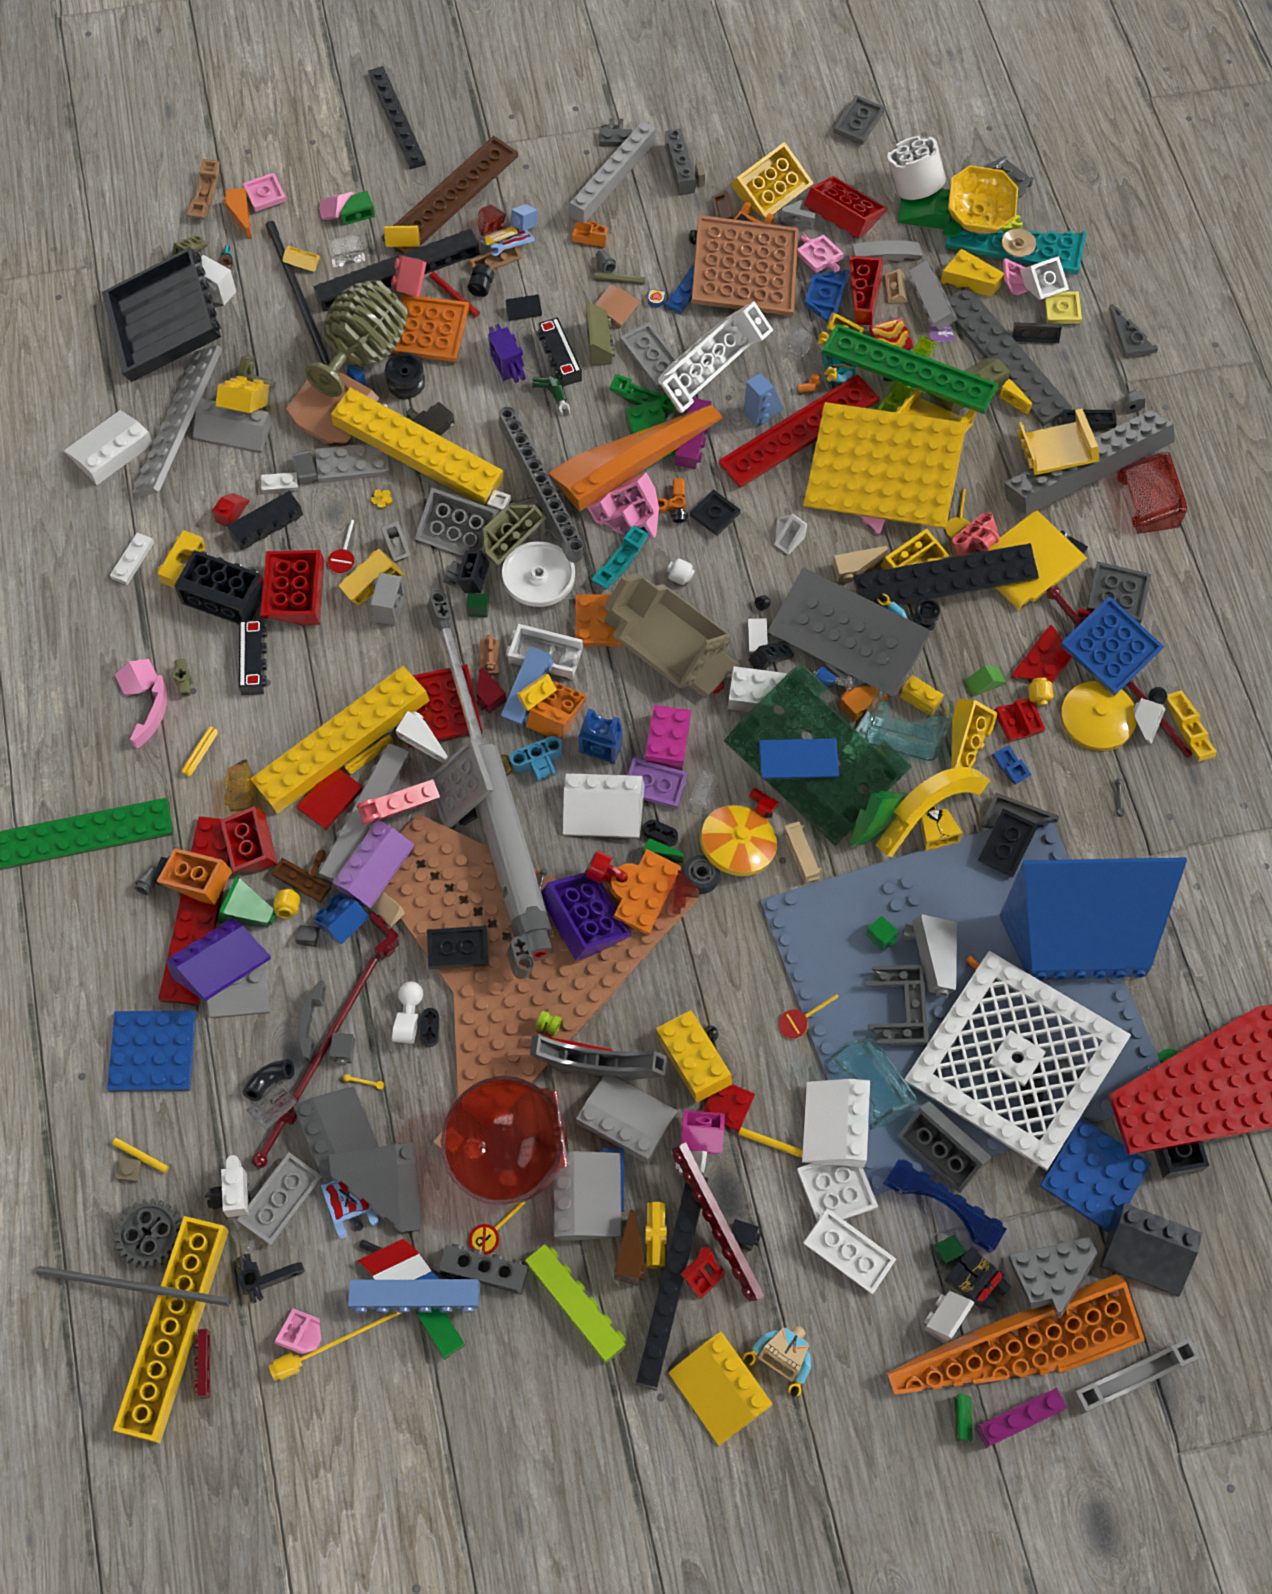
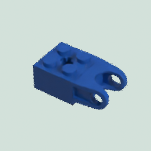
M589 708L579 734V752L615 764L623 745L621 721L617 717H613V719L602 718L593 709Z

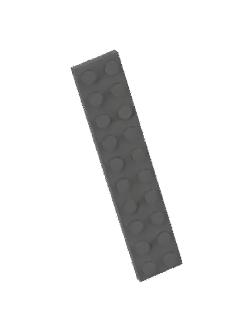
M969 287L948 297L957 317L954 323L984 358L1000 359L1010 371L1008 379L1032 402L1030 412L1042 426L1061 417L1063 409L1071 410L1072 406Z

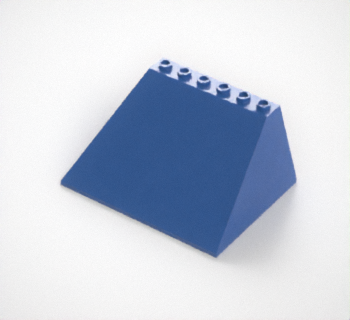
M1186 857L1023 860L1000 912V918L1025 972L1038 980L1055 978L1056 980H1063L1065 978L1084 979L1086 977H1094L1095 979L1114 977L1120 979L1126 976H1134V978L1147 976L1152 968L1187 862Z

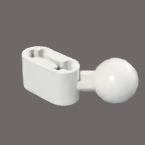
M406 982L398 991V998L403 1004L402 1013H397L393 1027L392 1042L413 1044L419 1021V1015L414 1014L415 1006L423 998V989L416 982Z

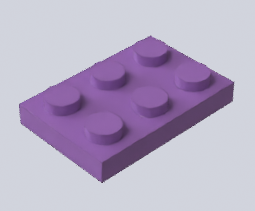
M633 757L628 775L642 776L645 785L643 800L678 809L688 778V772Z

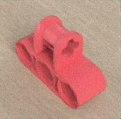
M992 513L981 514L953 538L952 541L957 556L972 554L976 550L982 552L989 551L990 546L1000 541Z

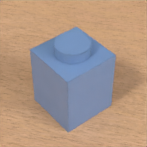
M527 204L512 209L511 225L521 231L537 226L538 210Z

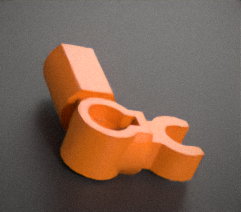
M683 478L673 479L672 499H657L658 504L664 505L659 507V513H664L667 510L674 511L675 509L686 510L684 499L685 481Z

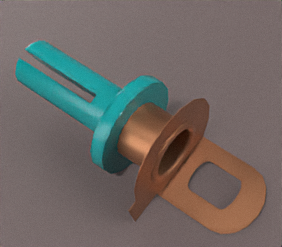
M227 244L225 245L224 252L220 255L219 262L223 266L226 265V268H228V265H231L229 268L231 269L233 265L232 254L230 253L231 246Z

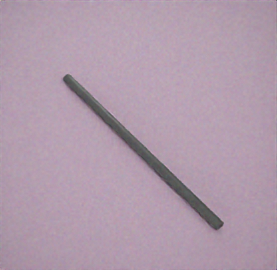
M38 1266L36 1271L37 1274L227 1307L232 1302V1299L228 1297Z

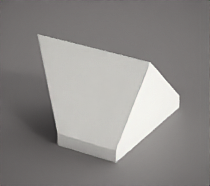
M794 514L777 517L774 545L789 555L805 538L807 524Z

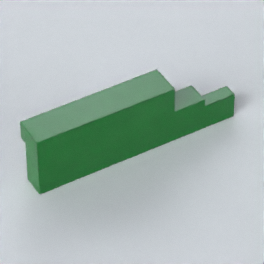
M431 1309L430 1313L416 1311V1316L443 1360H446L450 1355L465 1346L446 1313L440 1312V1309Z

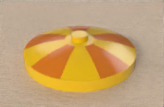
M724 806L713 811L706 818L700 833L701 847L707 859L721 871L735 876H751L760 873L769 866L777 849V839L771 824L761 814L743 806Z

